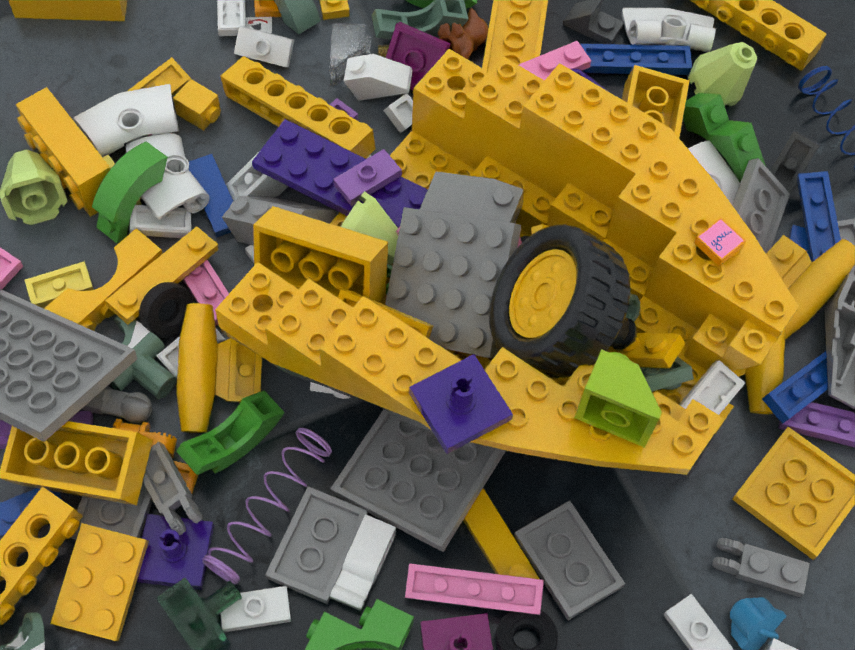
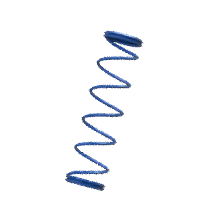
M828 66L815 68L800 80L798 88L803 94H817L812 105L813 111L817 114H831L826 125L827 131L831 134H845L841 141L840 150L844 154L855 155V152L848 153L842 147L846 137L851 131L855 130V125L843 132H832L828 126L832 116L837 111L851 104L852 99L844 101L835 110L829 112L817 111L815 102L818 96L838 83V79L830 81L820 91L811 92L825 84L832 74V70ZM828 70L824 78L808 88H802L803 84L813 75Z

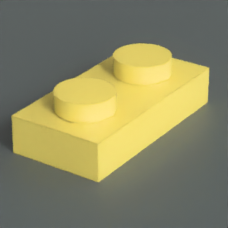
M85 261L25 279L31 303L45 308L67 288L77 291L94 290Z

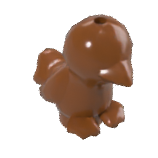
M470 8L467 14L469 19L463 26L453 23L452 30H450V25L445 23L440 25L438 31L439 39L450 43L449 49L466 59H469L472 52L476 51L478 46L485 42L489 29L487 23L478 17L477 12L473 8Z

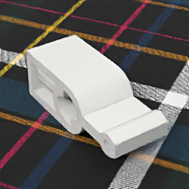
M365 514L347 553L341 573L331 591V599L357 610H362L396 536L395 526Z

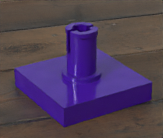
M474 354L409 387L410 396L446 454L512 420L513 413Z
M147 514L142 539L148 540L149 543L137 582L202 590L206 565L202 559L205 558V555H208L214 530L213 522L201 520L198 523H194L190 519L181 518L186 527V532L179 536L175 530L171 529L164 516Z

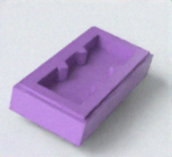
M383 149L334 178L333 183L347 202L353 206L357 201H361L359 198L364 191L371 195L402 176V169Z

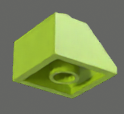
M601 349L584 389L575 419L645 448L662 412L639 365L630 361L627 356L621 353L607 352Z

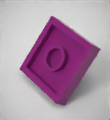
M399 22L395 26L386 58L412 68L410 89L413 90L449 49L450 43Z
M487 613L420 622L423 650H493Z

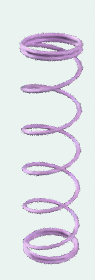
M298 428L296 431L297 438L309 451L298 447L283 448L281 452L282 460L293 476L277 471H270L264 474L266 488L277 502L260 496H251L246 499V508L260 528L244 522L234 521L228 523L227 530L231 540L245 556L229 549L214 547L210 548L208 555H205V558L202 559L203 563L222 579L231 584H238L240 581V577L229 566L211 556L213 550L224 551L250 563L253 562V559L233 537L230 531L232 524L243 525L268 537L272 536L251 512L248 506L249 500H263L287 512L290 511L273 493L266 481V477L269 474H277L307 487V484L294 473L284 457L285 451L289 449L301 451L317 458L322 463L325 460L320 456L329 457L332 453L330 445L315 432L306 428ZM302 434H305L314 439L326 451L310 443Z

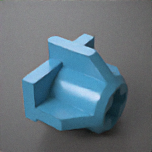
M764 597L741 599L732 606L730 611V619L732 620L731 636L736 640L741 649L759 650L768 638H779L775 630L787 615L783 611L775 609Z

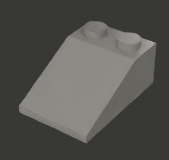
M435 172L420 210L516 223L523 206L524 189L492 178Z

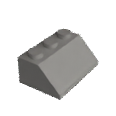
M239 196L232 202L222 218L237 242L254 246L253 224L272 206L326 223H330L336 213L332 209L269 196Z

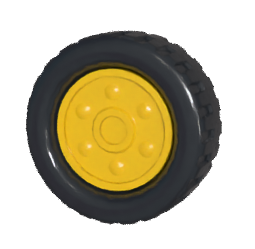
M559 224L549 226L528 237L513 252L504 265L492 293L489 308V327L496 347L499 350L502 347L551 378L570 377L579 365H593L597 361L601 349L605 351L609 347H613L616 350L626 349L635 341L637 328L634 321L626 317L630 299V278L623 258L610 245L592 234L571 225Z

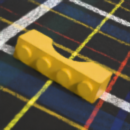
M136 228L114 247L118 265L114 276L109 282L91 291H77L67 288L44 309L95 331L96 326L105 318L115 314L106 306L105 300L163 254L162 249Z

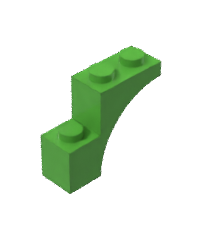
M698 93L686 100L683 121L687 131L696 133L709 140L726 159L740 183L749 160L759 158L765 165L752 123L729 120L721 94Z
M376 599L372 608L369 606L365 608L359 621L362 629L324 612L320 621L314 619L306 635V638L310 640L305 650H401L413 626L414 616L379 599Z

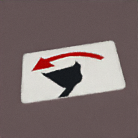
M246 17V27L272 33V17Z

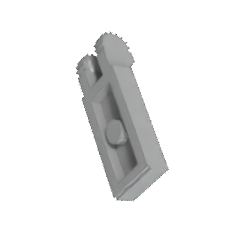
M157 442L151 447L143 483L159 513L164 515L171 529L175 530L180 536L186 532V527L180 516L174 511L182 505L187 516L194 523L201 521L203 515L199 511L197 504L191 499L193 496L165 445Z
M727 538L718 539V549L740 556L738 563L724 557H715L712 564L714 568L736 575L735 578L793 596L801 597L804 595L810 563L749 544L743 545L739 541Z

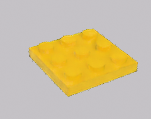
M787 427L732 500L814 560L855 505V474L793 429Z

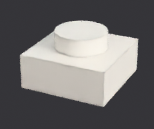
M408 93L383 110L400 133L412 125L413 100Z

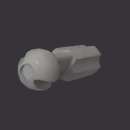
M107 386L81 410L125 418L130 423H141L151 415L152 404L150 399L141 392L127 393L111 389Z

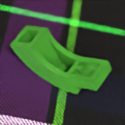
M147 141L141 143L123 155L100 184L92 208L99 212L96 228L114 242L119 243L127 236L131 213L139 198L150 187L162 182L168 158L165 154Z
M265 390L243 398L235 411L213 430L182 442L176 452L196 475L210 469L217 473L241 459L258 445L275 427L285 412Z

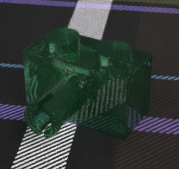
M184 577L156 599L192 650H218L230 640L217 623L219 619L217 616L243 597L237 588L234 587L231 580H229L227 584L208 598H200Z

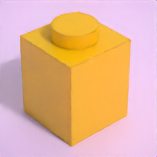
M192 79L173 97L176 114L203 131L210 123H214L220 115L221 109L218 95Z

